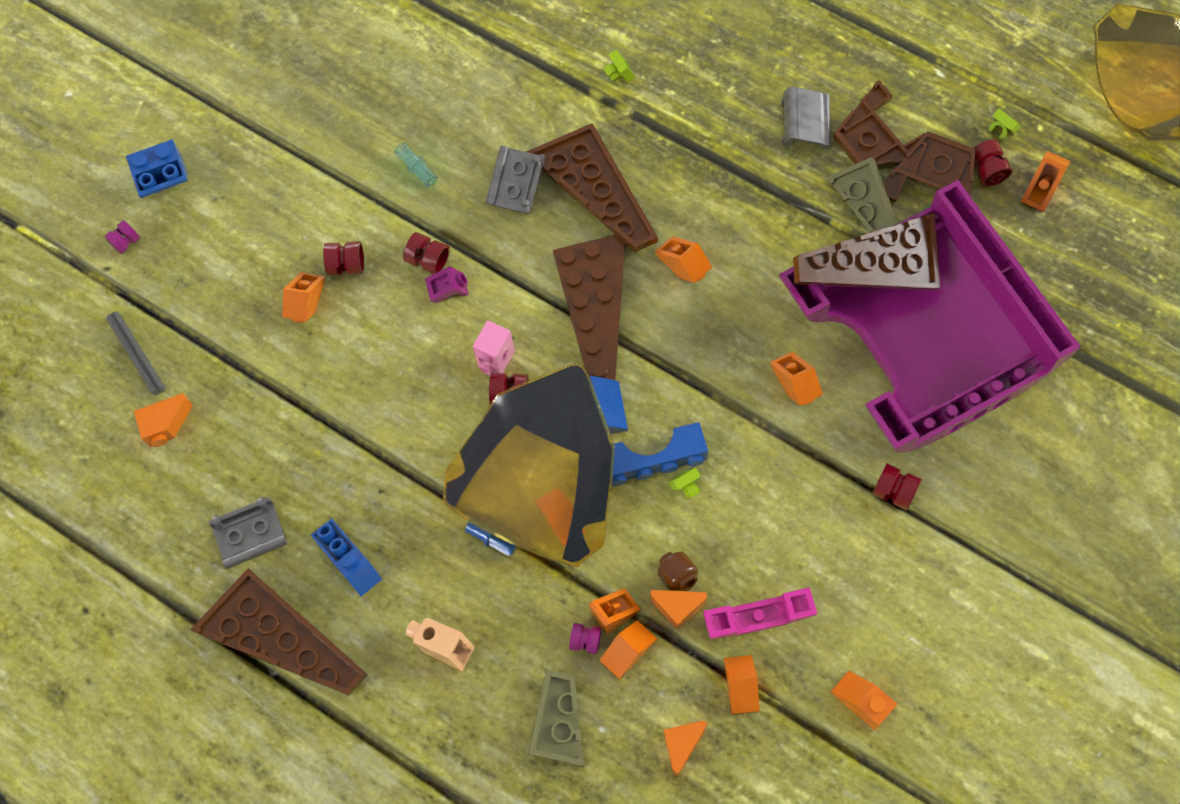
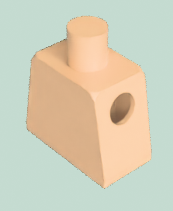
M425 618L422 624L413 620L406 629V636L413 638V643L422 652L459 671L464 670L475 649V646L462 632L430 618Z

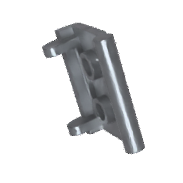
M793 86L787 88L781 98V106L784 107V135L782 136V144L790 145L793 141L818 145L825 150L830 149V95Z
M500 146L485 203L530 214L545 155H537Z
M260 497L257 499V502L220 517L217 515L213 516L208 521L213 529L226 569L287 545L283 529L270 497Z

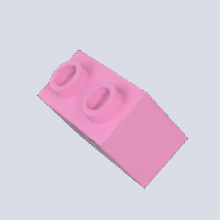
M488 320L473 345L478 367L485 374L503 373L515 352L511 331Z

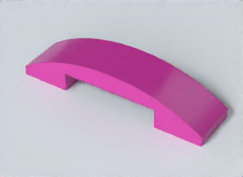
M810 587L783 593L782 596L734 607L728 605L703 611L710 639L763 631L804 620L818 614Z

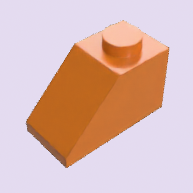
M1047 151L1021 202L1044 212L1070 161Z
M672 236L654 251L677 276L692 283L702 280L706 272L712 268L700 245L692 241Z
M300 272L283 288L282 317L289 318L297 323L307 322L316 312L325 276Z
M794 352L769 362L789 398L799 406L810 404L815 398L823 395L814 367Z
M182 393L133 411L141 439L149 447L165 445L167 441L176 437L193 407L187 396Z
M850 671L846 673L830 692L874 731L897 705L893 699L875 684Z

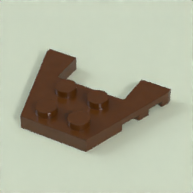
M880 80L873 85L871 91L861 99L860 104L854 111H851L833 134L834 140L854 164L872 157L875 159L878 169L900 164L925 134L923 133L903 145L877 115L875 110L890 102L893 96Z
M927 131L883 182L888 198L895 202L897 201L906 178L937 190L959 180L971 197L975 149Z

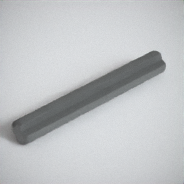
M117 311L109 314L106 320L153 395L160 394L165 390V386L122 316Z

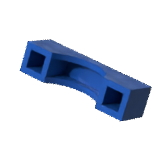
M700 422L674 428L673 436L668 446L654 455L636 454L629 450L623 442L611 444L612 462L609 485L611 484L613 487L625 484L626 480L634 478L644 480L650 478L653 473L661 471L663 473H671L684 465L695 467L704 463V460L708 458V449Z

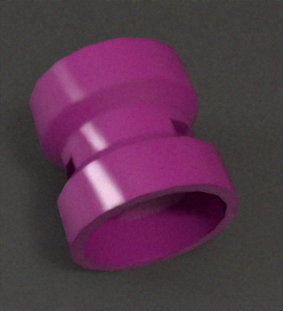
M122 220L117 224V228L114 231H109L104 238L122 255L127 250V246L131 243H136L140 236L126 221Z
M574 622L569 650L579 651L580 649H586L589 654L597 655L602 627L592 626L588 628L584 627L582 623Z

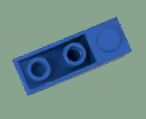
M332 518L311 534L312 538L360 596H363L382 580L366 557Z

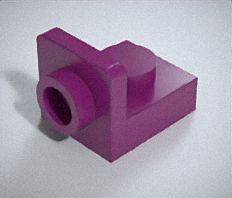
M450 266L425 278L430 301L438 303L456 293L461 296L469 294L467 289L468 280L465 274Z

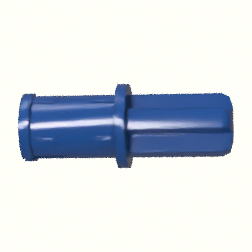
M475 517L469 520L465 528L466 533L483 541L486 547L492 546L508 556H511L517 548L516 541L498 532L497 527L492 528Z

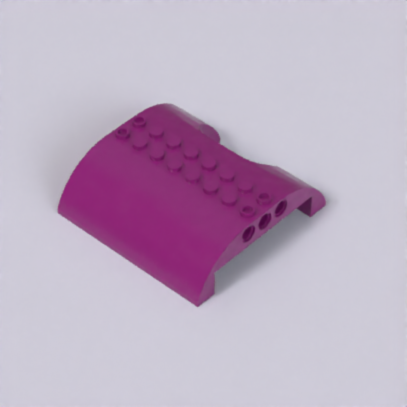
M959 180L936 191L930 207L898 223H905L909 220L935 213L940 289L928 291L795 284L794 266L779 274L780 279L809 321L837 322L852 328L861 337L882 368L892 386V394L888 391L866 403L865 406L894 450L899 453L910 452L938 441L1009 402L1056 370L1081 347Z

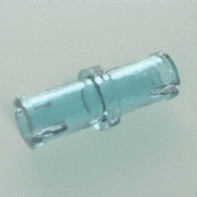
M402 143L404 148L399 145L395 149L394 154L405 163L407 170L411 174H415L425 187H430L429 182L433 185L437 181L438 176L425 164V160L421 156H417L407 143Z

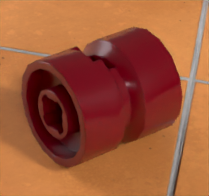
M987 140L974 147V169H977L976 173L984 187L1000 184L1012 175L1013 170L1007 158H1003L1004 152L998 140Z
M415 232L411 235L405 246L403 260L415 267L422 265L423 270L435 274L445 267L450 247L437 240L431 242L430 237Z
M339 242L325 243L323 261L326 275H342L344 271L348 274H363L364 251L362 242H346L344 246Z
M491 373L489 380L490 406L494 404L499 396L529 384L528 374L513 373L511 377H508L506 373Z
M886 463L872 494L883 500L891 498L894 505L908 510L922 479L910 473L903 475L901 474V469Z

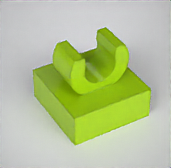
M616 49L609 54L613 63L607 65L604 71L611 78L612 82L617 81L621 76L627 82L632 80L635 75Z
M1000 108L993 114L997 121L989 126L991 132H994L997 127L1003 128L1002 134L998 137L1001 140L1007 138L1009 130L1016 134L1021 128L1019 123Z
M692 467L670 479L668 483L672 490L682 489L687 498H692L700 493L693 481L700 478L701 475L696 467Z

